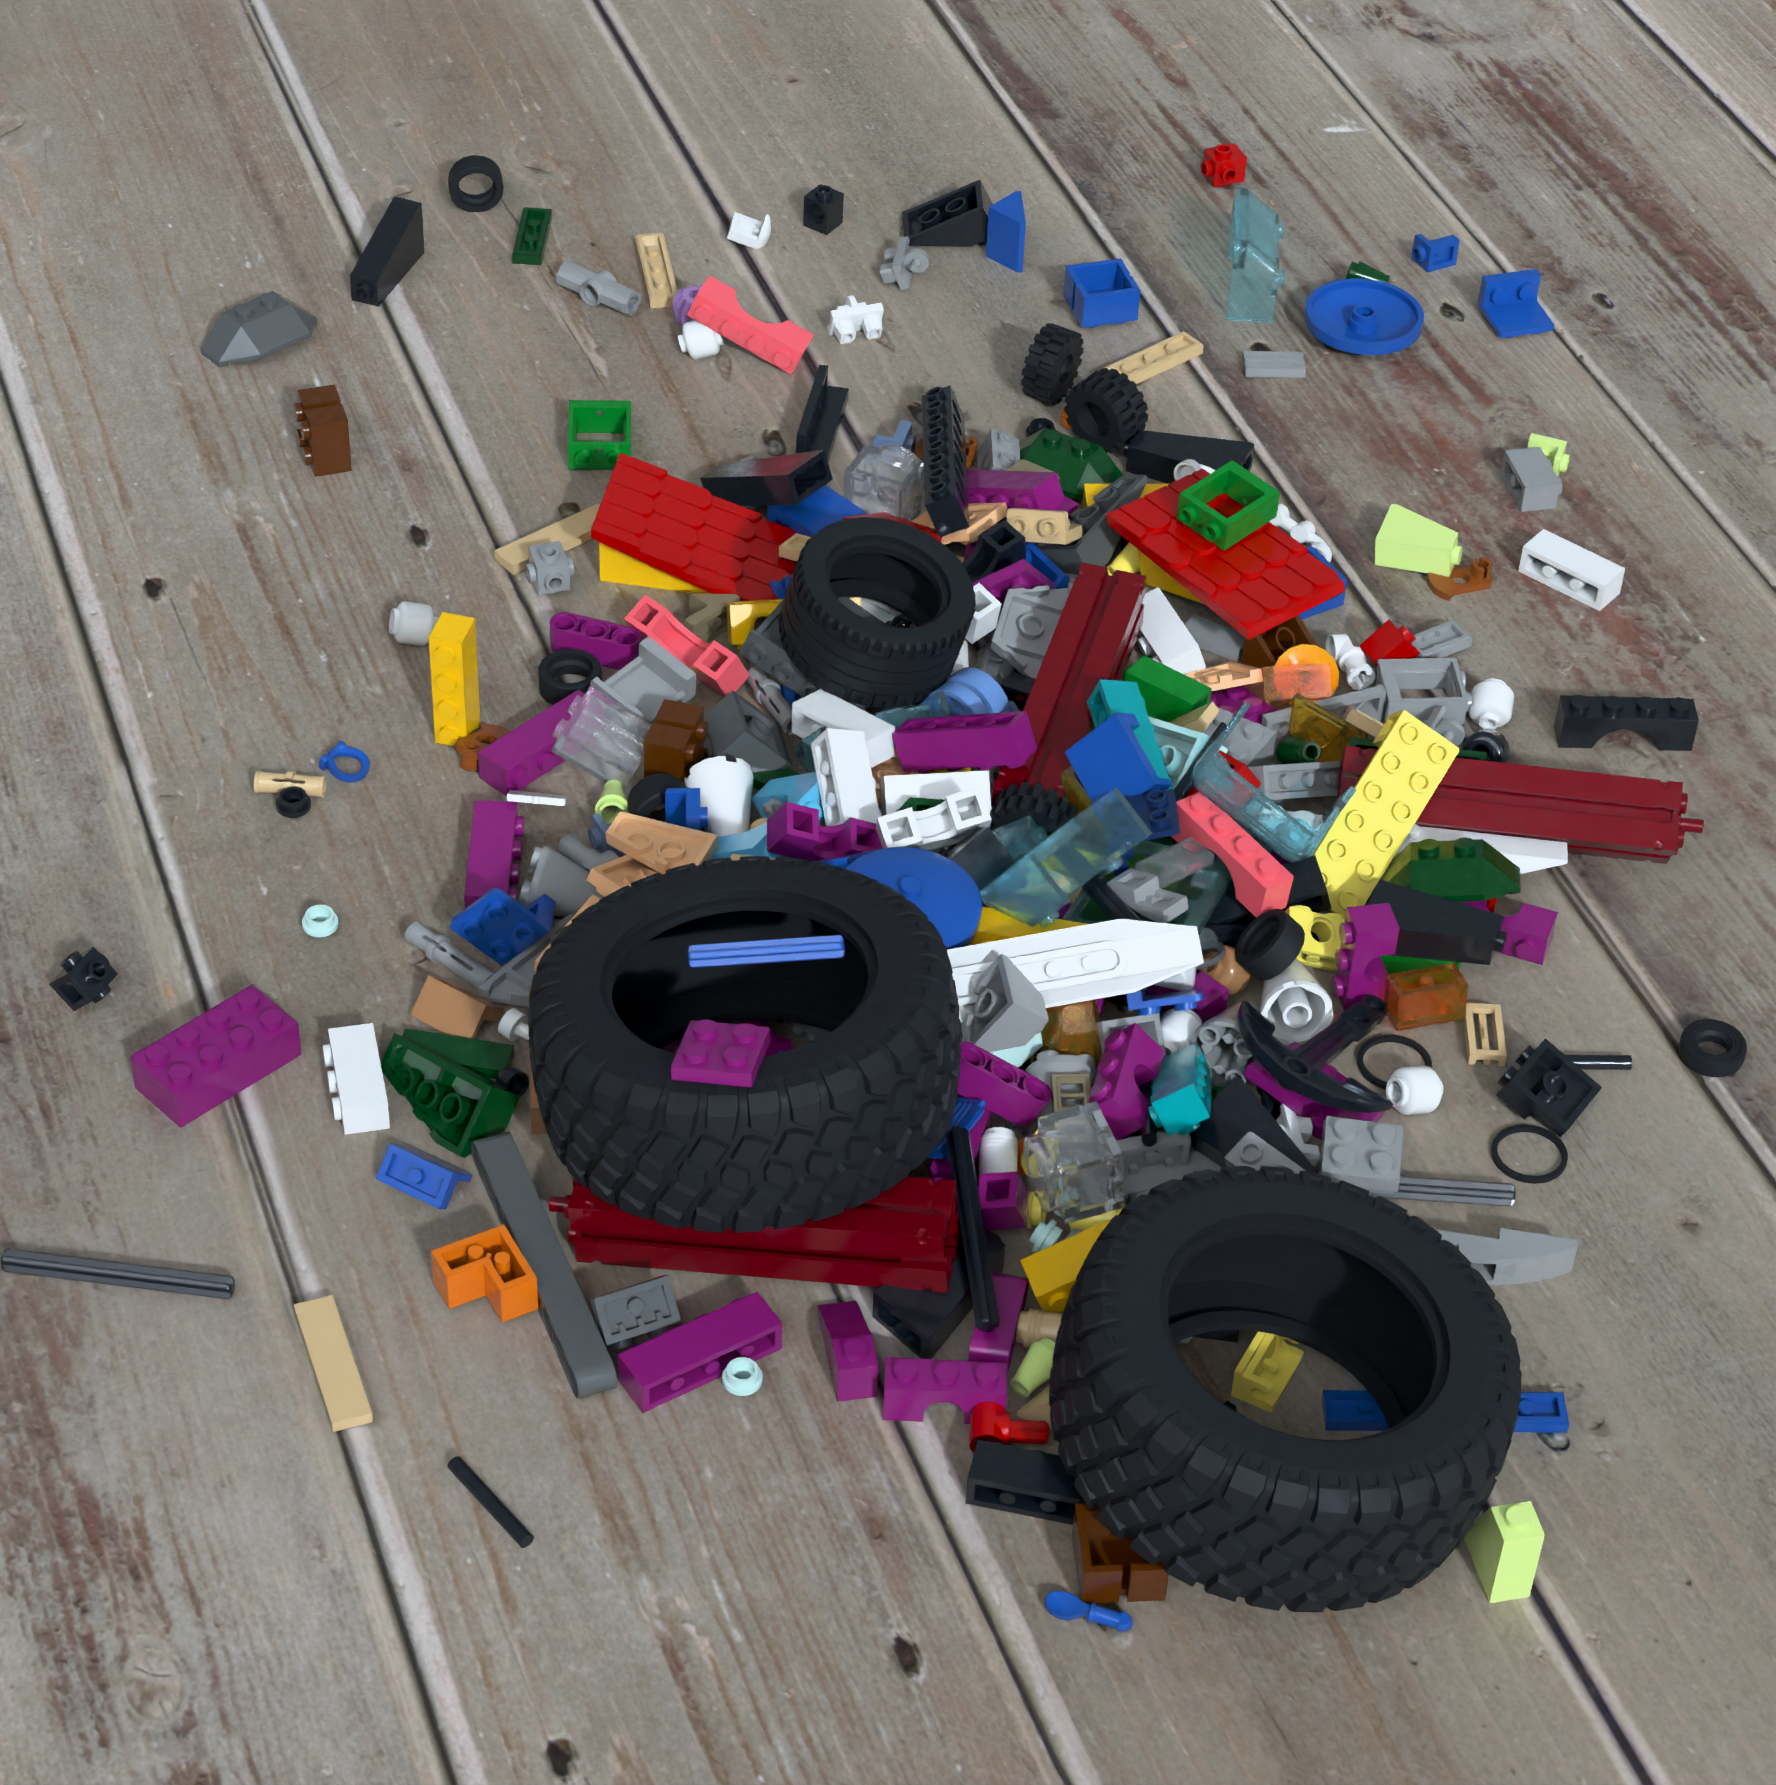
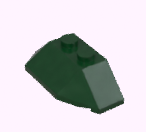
M1043 428L1019 441L1020 460L1024 459L1057 472L1064 496L1073 499H1083L1084 484H1111L1123 476L1102 446L1085 439H1078L1062 434L1057 430Z
M1466 837L1451 841L1425 839L1420 842H1411L1391 861L1381 877V880L1455 902L1486 901L1503 897L1508 893H1521L1520 868L1483 839L1473 840Z

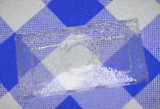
M1188 838L1137 862L1136 869L1158 875L1159 888L1162 889L1214 864V853L1193 839Z

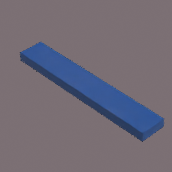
M1323 1390L1322 1407L1325 1430L1385 1431L1389 1429L1381 1409L1367 1390ZM1521 1392L1514 1432L1567 1433L1569 1420L1563 1392Z

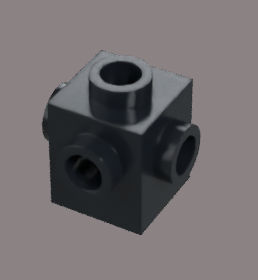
M92 947L81 954L76 950L67 956L60 964L63 970L49 985L75 1011L92 1001L97 1003L111 991V987L108 984L118 973L111 967L108 959Z

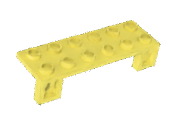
M1405 710L1392 713L1387 718L1372 742L1379 747L1312 854V856L1316 855L1331 904V909L1328 910L1332 913L1343 915L1344 919L1347 907L1365 905L1459 753V748Z

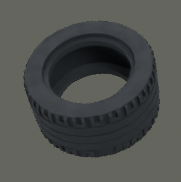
M858 517L843 519L821 528L807 540L802 548L780 611L778 622L781 634L780 639L791 662L808 680L823 691L835 695L844 701L867 707L895 708L909 706L927 699L930 692L944 684L950 676L975 613L976 595L973 590V583L962 562L948 547L928 533L908 524L885 518ZM838 597H862L884 603L902 613L916 627L895 628L871 622L848 609L838 600Z

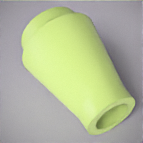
M609 780L605 783L603 792L595 806L596 814L599 813L605 824L612 823L620 811L629 813L624 785L618 780Z
M1041 1338L1039 1342H1032L1016 1374L1010 1380L1011 1387L1019 1395L1029 1397L1035 1389L1050 1379L1055 1342L1051 1339Z

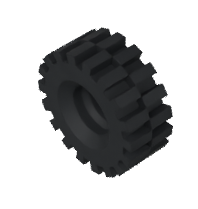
M1047 323L1046 327L1043 326L1040 329V334H1036L1034 344H1031L1028 349L1030 353L1028 357H1025L1024 363H1026V366L1022 369L1024 378L1021 380V385L1024 386L1022 391L1025 395L1052 405L1059 404L1062 401V397L1068 395V389L1073 387L1074 377L1077 378L1079 373L1077 369L1082 362L1080 356L1083 354L1084 348L1081 346L1084 342L1080 333L1053 323Z
M1022 782L1020 788L1016 784L1009 785L1008 790L1005 788L1001 790L995 800L990 814L992 819L990 830L1009 855L1013 858H1018V863L1019 861L1024 862L1025 858L1032 859V866L1036 867L1037 847H1046L1047 842L1045 840L1049 835L1053 837L1056 833H1059L1071 846L1073 845L1079 828L1080 818L1078 815H1075L1077 809L1074 805L1067 806L1069 802L1067 797L1064 795L1060 798L1056 796L1057 790L1050 788L1049 792L1043 790L1044 785L1036 783L1035 788L1030 787L1029 782Z

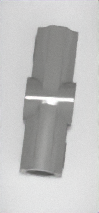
M565 261L560 265V269L556 274V283L580 294L581 299L588 306L596 307L599 304H603L625 315L632 316L637 312V308L641 303L640 293L617 283L615 277L606 270L594 273L569 261Z

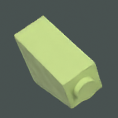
M1391 504L1375 539V565L1422 573L1430 572L1450 577L1454 565H1459L1462 557V546H1458V532L1398 504Z
M1531 1501L1490 1507L1474 1522L1464 1537L1489 1603L1530 1597L1545 1536Z

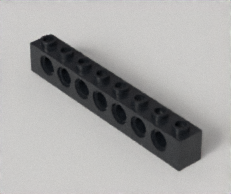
M951 385L944 388L934 387L927 391L925 395H922L925 507L939 538L969 527L964 415Z

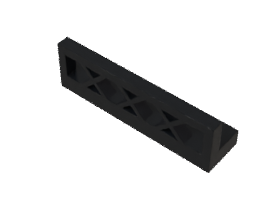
M819 364L797 432L796 454L825 450L829 462L848 401L849 388L828 386V365Z

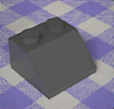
M733 690L704 715V720L708 722L707 736L713 746V757L726 756V761L736 763V758L743 759L750 765L752 773L788 769L792 765L779 723Z

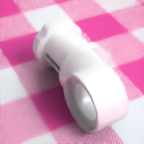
M1347 634L1328 635L1326 651L1335 659L1340 669L1346 672L1348 685L1354 690H1362L1372 684L1376 678V673L1367 664L1366 653L1360 647H1354Z

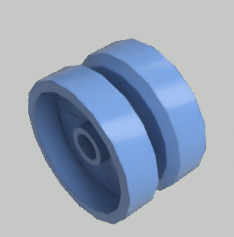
M970 667L956 671L944 684L930 692L929 697L923 703L924 718L1011 711L1007 695L999 683L989 674Z

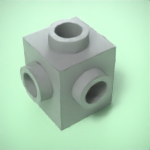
M556 541L528 546L529 563L525 566L526 575L529 583L534 582L538 595L570 590V576H574V564L571 557H566L561 542Z

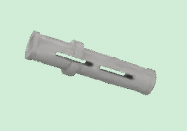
M755 666L749 669L748 673L750 676L746 682L753 688L757 701L767 707L771 715L782 727L784 733L787 732L788 735H795L792 733V707L781 694L780 685L775 680L770 679L766 671L760 667Z
M420 921L413 922L405 932L406 941L424 951L430 961L434 963L440 962L477 989L495 974L451 945V940L443 934H435Z

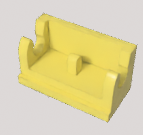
M1258 1331L1234 1370L1231 1396L1272 1413L1304 1357V1351L1295 1346L1288 1345L1284 1339L1294 1344H1299V1342L1279 1335Z

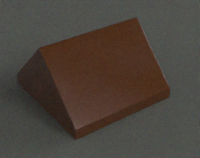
M1298 615L1250 640L1245 638L1242 664L1261 668L1262 676L1273 681L1274 666L1285 651L1301 644L1316 646L1317 644Z

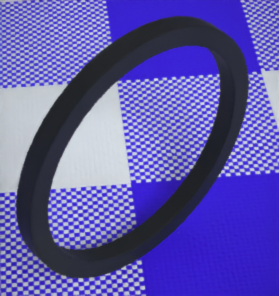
M1381 1035L1365 1042L1358 1052L1357 1065L1362 1076L1373 1085L1385 1090L1387 1082L1373 1076L1363 1062L1365 1052L1374 1045L1386 1042L1407 1045L1423 1057L1426 1066L1432 1068L1431 1057L1426 1049L1416 1041L1404 1036Z
M1521 1124L1507 1127L1496 1135L1491 1147V1156L1497 1168L1508 1177L1524 1183L1539 1184L1552 1181L1563 1173L1568 1161V1152L1561 1139L1549 1130L1535 1125ZM1514 1133H1535L1549 1139L1556 1145L1561 1153L1562 1161L1559 1167L1551 1173L1540 1176L1524 1175L1510 1169L1502 1162L1497 1151L1498 1144L1503 1138Z

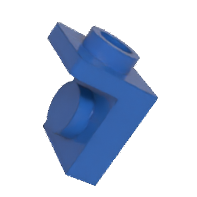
M1417 234L1414 237L1412 259L1427 273L1456 265L1460 240L1455 235H1449L1429 241L1422 234Z

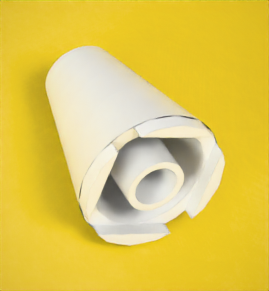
M726 756L704 759L693 765L689 769V777L684 778L686 788H700L701 807H708V828H704L707 833L718 835V837L749 830L753 773L750 765L740 758H736L737 763L726 761Z
M1296 958L1281 974L1264 980L1260 1014L1274 1023L1275 1030L1272 1035L1284 1045H1288L1294 1041L1298 1043L1309 1040L1330 1026L1333 1020V1005L1327 991Z

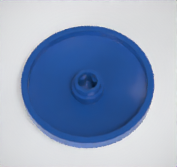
M1350 278L1332 281L1314 290L1307 299L1304 317L1309 331L1326 345L1353 354L1383 355L1403 350L1415 343L1422 332L1424 312L1420 303L1411 294L1397 286L1372 279Z
M893 847L867 853L846 867L847 870L858 872L891 887L904 895L905 899L913 902L927 915L928 920L934 924L947 950L965 947L975 937L982 913L981 894L971 876L952 860L923 849Z

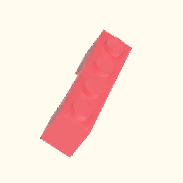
M710 275L698 291L687 313V316L790 375L794 372L814 334L789 320L772 324L755 319L739 305L735 289Z
M644 595L624 618L629 627L635 628L641 633L642 641L648 636L694 671L696 679L723 697L732 690L736 692L750 676L736 654L715 640L710 644L700 639L682 625L668 609L647 595Z
M1203 790L1176 802L1181 833L1171 837L1190 855L1205 848L1217 854L1231 874L1236 899L1256 918L1269 910H1282L1286 908L1294 876Z

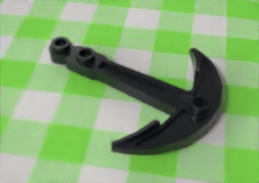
M1364 995L1360 1002H1355L1342 1012L1336 1022L1295 1050L1289 1049L1272 1035L1275 1030L1273 1022L1260 1014L1249 1002L1242 1001L1238 1011L1240 1033L1251 1054L1278 1080L1283 1088L1295 1091L1325 1106L1347 1111L1372 1113L1391 1110L1393 1103L1390 1099L1370 1090L1354 1078H1347L1345 1083L1342 1084L1322 1072L1353 1041L1359 1042L1376 1025L1382 1023L1389 1010L1388 1005L1382 999L1374 995Z

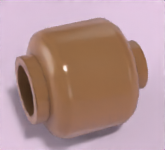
M1224 945L1226 951L1223 959L1210 967L1199 969V973L1204 971L1229 989V995L1239 994L1246 989L1252 975L1237 962L1235 957L1236 948ZM1205 952L1203 961L1211 960L1218 952Z

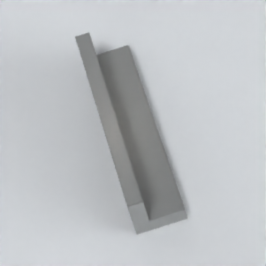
M1378 685L1263 714L1261 725L1277 731L1275 749L1281 739L1290 734L1311 740L1357 728L1345 721L1343 717L1349 705L1381 722L1387 690L1383 685Z
M1341 761L1248 767L1261 783L1255 791V801L1338 796Z

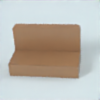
M428 975L411 1015L447 1035L475 1039L483 1020L498 1022L503 1009L447 979Z

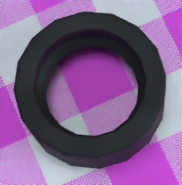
M471 155L463 157L454 163L449 171V193L452 201L460 209L467 212L488 211L496 206L503 196L504 185L500 168L493 160L485 156ZM479 173L489 176L492 179L493 185L485 193L473 195L463 192L459 188V182L467 175Z
M563 649L555 651L543 658L538 667L540 695L546 702L552 705L577 690L590 697L591 680L595 677L602 680L600 662L594 655L583 650ZM566 674H576L586 679L575 683L559 682L554 678Z
M1281 909L1269 910L1259 915L1241 934L1235 949L1236 960L1255 978L1259 980L1271 979L1281 974L1299 955L1304 945L1305 932L1303 927Z

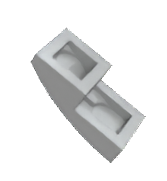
M1129 868L1107 882L1128 907L1159 923H1168L1189 909L1187 896L1159 888L1158 875Z

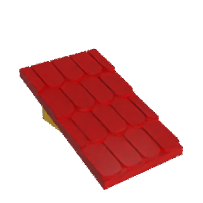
M623 453L619 454L610 482L607 485L591 527V538L599 542L600 581L687 593L736 594L740 597V601L777 599L769 584L770 581H780L787 575H793L797 561L779 557V546L796 534L795 530L762 518L761 513L713 496L705 488L668 475L665 469Z
M1203 468L1192 473V475L1189 474L1168 484V486L1145 495L1144 498H1138L1120 507L1119 510L1115 509L1106 514L1108 525L1137 548L1141 575L1146 576L1147 585L1155 588L1159 587L1161 590L1205 604L1247 640L1345 592L1344 581L1338 577L1336 571L1308 553L1307 547L1270 522L1223 551L1215 543L1208 541L1205 537L1176 519L1179 494L1210 474ZM1225 493L1206 503V505L1226 518L1231 517L1244 508V506Z

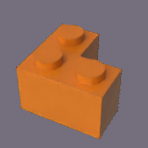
M504 1224L431 1251L433 1283L448 1309L486 1296L502 1323L538 1310L537 1277Z

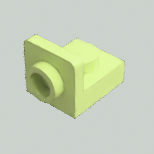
M1531 433L1527 448L1540 447L1546 458L1550 459L1552 469L1557 477H1559L1560 472L1566 473L1570 460V455L1565 454L1567 441Z

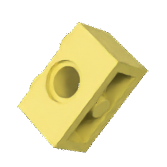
M1302 905L1290 906L1285 912L1299 923L1305 932L1304 945L1296 958L1302 965L1336 972L1335 952L1341 946L1339 927L1345 921L1344 916L1337 913L1321 914L1312 912L1309 907ZM1311 931L1318 936L1319 942L1312 937Z

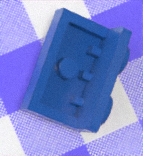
M667 788L665 790L666 823L701 831V828H708V807H701L700 788Z

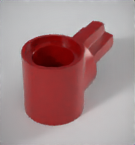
M995 1402L978 1403L970 1411L969 1447L973 1453L978 1439L1000 1442L1008 1445L1009 1442L1046 1444L1048 1441L1049 1425L1045 1421L1010 1419V1412H1007L1002 1405Z

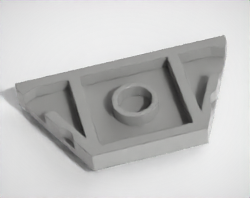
M1068 583L1067 588L1050 590L1049 585L1036 586L1033 589H1008L990 649L1024 676L1036 679L1073 583Z
M569 913L553 926L550 932L530 945L478 987V996L491 1002L529 1008L528 985H532L533 975L536 974V971H534L535 960L572 919L574 914Z

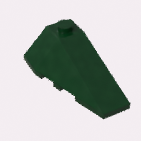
M396 1033L393 1034L381 1061L382 1072L397 1092L405 1096L414 1108L412 1112L417 1119L424 1121L430 1129L429 1135L435 1143L463 1158L472 1153L471 1141L500 1134L506 1130L521 1097L497 1082Z

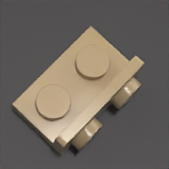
M1013 507L1007 509V522L1025 537L1026 542L1066 545L1082 538V525L1070 524L1066 511Z

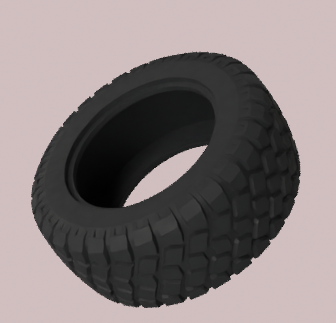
M768 856L740 857L739 860H732L731 857L703 861L702 865L697 866L695 863L668 869L665 874L659 872L631 883V887L627 885L600 899L598 903L589 906L576 916L572 923L564 927L553 939L551 947L545 950L537 965L530 990L528 1031L534 1088L547 1134L561 1163L567 1166L568 1172L582 1186L590 1188L592 1194L609 1205L620 1206L621 1211L641 1219L655 1218V1223L676 1228L693 1226L695 1231L722 1233L726 1229H732L733 1233L764 1231V1227H773L774 1230L804 1225L805 1220L810 1219L811 1222L844 1213V1208L853 1209L878 1197L880 1192L891 1189L908 1177L910 1171L918 1168L933 1152V1147L939 1144L948 1128L957 1099L961 1062L960 1019H958L959 1003L955 980H953L952 976L953 970L941 935L934 924L928 920L924 912L891 887L852 870L816 861L809 863L808 860L776 857L775 860H771ZM841 935L845 943V954L840 959L691 968L688 960L689 946L697 944ZM691 1020H712L717 1023L747 1020H784L813 1025L831 1031L827 1035L798 1048L764 1056L752 1087L672 1080L671 1064L676 1054L661 1050V1048L683 1037Z
M1246 1165L1221 1167L1220 1172L1206 1169L1185 1174L1182 1180L1171 1179L1150 1189L1148 1195L1141 1194L1124 1206L1120 1214L1115 1215L1100 1233L1076 1277L1077 1282L1071 1288L1061 1317L1050 1371V1421L1054 1440L1059 1442L1058 1453L1068 1475L1076 1478L1075 1488L1089 1508L1101 1510L1098 1519L1117 1538H1128L1131 1540L1129 1548L1152 1565L1164 1564L1166 1566L1165 1573L1190 1586L1198 1582L1204 1585L1206 1593L1233 1602L1238 1597L1245 1598V1602L1249 1606L1277 1611L1283 1605L1292 1612H1323L1326 1607L1333 1611L1363 1607L1366 1602L1377 1603L1400 1594L1404 1588L1413 1587L1428 1577L1435 1568H1439L1466 1536L1497 1482L1495 1476H1498L1503 1468L1512 1441L1521 1398L1522 1372L1519 1369L1520 1356L1516 1338L1511 1334L1512 1327L1502 1305L1494 1299L1495 1293L1481 1273L1471 1267V1262L1451 1242L1441 1240L1442 1234L1416 1216H1407L1408 1210L1382 1196L1374 1198L1369 1195V1190L1348 1182H1331L1329 1176L1303 1170L1299 1174H1295L1289 1168L1261 1166L1258 1171ZM1220 1330L1260 1331L1292 1339L1323 1353L1351 1373L1374 1398L1386 1419L1389 1429L1374 1435L1347 1440L1310 1439L1270 1429L1237 1413L1211 1394L1186 1366L1175 1344L1198 1334Z

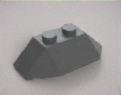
M274 291L264 293L258 298L244 304H239L235 308L224 312L202 346L201 354L218 367L228 366V363H245L261 360L311 337L314 327L317 325V318L298 304Z

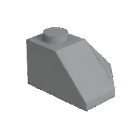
M1000 954L978 978L973 993L979 995L973 1014L966 1013L961 1030L964 1042L975 1044L988 1052L1024 1046L1036 1034L1040 1033L1049 1021L1043 996L1007 956Z

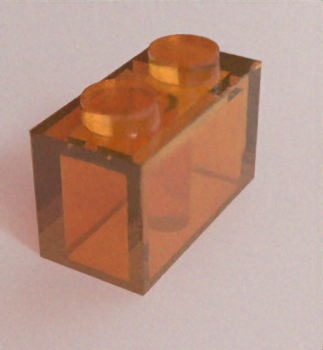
M1330 663L1263 667L1264 701L1267 704L1318 701L1332 697Z
M1455 963L1386 975L1384 1002L1389 1008L1386 1015L1396 1031L1465 1019L1468 983Z

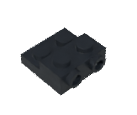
M1546 1038L1536 1049L1529 1045L1515 1060L1520 1065L1518 1070L1511 1066L1497 1082L1503 1087L1497 1093V1096L1524 1120L1533 1113L1559 1137L1572 1126L1602 1089L1597 1082Z

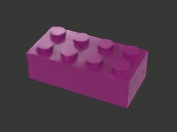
M250 985L131 1055L135 1088L181 1128L300 1056L299 1025L297 1021L255 986Z

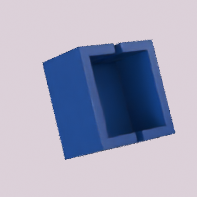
M1121 258L1065 267L1063 296L1071 310H1074L1073 313L1082 328H1094L1099 325L1114 323L1123 324L1128 321L1138 320L1140 289L1133 277L1130 276V272Z

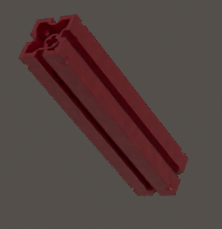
M1081 563L1078 577L1075 578L1023 711H1027L1037 750L1027 759L1023 766L1012 769L1007 768L1006 765L1001 766L999 777L996 778L992 789V807L1001 790L1004 788L1008 790L1009 785L1016 784L1020 788L1022 782H1029L1032 788H1035L1036 783L1044 785L1043 790L1048 792L1050 788L1058 791L1057 797L1060 798L1064 795L1069 799L1067 806H1075L1082 783L1067 758L1065 751L1095 729L1087 700L1100 679L1122 680L1135 646L1138 632H1140L1143 624L1144 604H1142L1145 596L1146 576L1121 570L1114 571L1113 575L1110 576L1107 567Z
M1345 746L1340 763L1335 814L1339 813L1378 749L1368 748L1363 750L1360 747ZM1455 758L1415 824L1424 827L1566 842L1568 853L1635 861L1650 860L1653 863L1666 864L1671 856L1677 855L1678 848L1683 847L1685 832H1703L1704 820L1681 817V814L1686 813L1688 794L1682 793L1683 782H1661L1657 779Z
M908 1176L891 1189L880 1192L878 1197L853 1209L844 1208V1213L811 1222L810 1219L805 1220V1224L777 1230H774L773 1227H764V1231L733 1233L732 1229H726L722 1233L695 1231L693 1226L676 1228L655 1223V1218L641 1219L621 1211L620 1206L609 1205L591 1193L590 1188L582 1186L574 1177L571 1195H566V1197L551 1196L549 1200L550 1212L563 1213L564 1218L569 1219V1245L574 1246L577 1262L584 1263L600 1261L602 1264L870 1287L889 1285L920 1291L930 1289L932 1292L948 1293L953 1271L952 1260L956 1257L960 1239L959 1213H956L958 1203L956 1180L947 1179L932 1181L930 1178Z

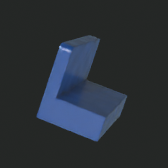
M390 1143L376 1179L438 1209H446L457 1181L470 1182L473 1174L413 1146Z

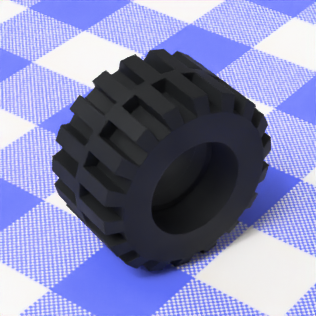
M1102 368L1071 388L1069 395L1065 398L1067 405L1064 409L1068 415L1066 420L1068 425L1072 426L1074 435H1077L1080 439H1085L1102 446L1105 452L1110 454L1126 445L1127 441L1132 440L1139 430L1145 429V422L1148 421V414L1145 412L1148 410L1147 403L1142 399L1144 398L1143 393L1139 392L1136 388L1137 384L1134 381L1131 382L1126 374H1119L1116 369L1108 370L1107 368Z

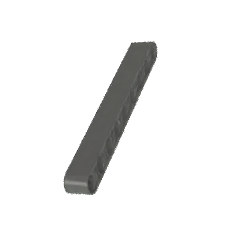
M508 1131L471 1141V1150L476 1169L501 1225H505L537 1277L538 1312L573 1394L579 1399L617 1388V1377L612 1359L511 1133Z

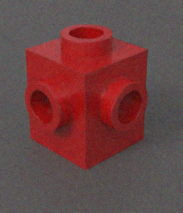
M1235 143L1228 145L1220 144L1216 147L1204 149L1203 161L1200 164L1201 173L1213 187H1225L1229 184L1244 182L1247 157Z

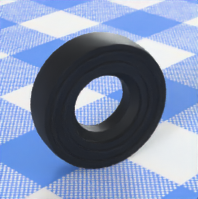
M1702 1019L1690 1023L1682 1032L1679 1042V1055L1683 1063L1694 1072L1708 1077H1726L1734 1074L1742 1066L1747 1052L1746 1040L1741 1032L1726 1022L1714 1019ZM1701 1042H1714L1723 1046L1727 1052L1721 1055L1710 1054L1703 1051L1699 1044Z

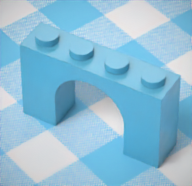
M816 772L769 780L752 798L762 818H766L762 810L763 804L772 798H777L783 805L786 802L819 809V825L825 820ZM767 822L746 832L718 837V847L710 860L729 858L732 853L749 856H768L775 859L776 857L787 856L767 852Z

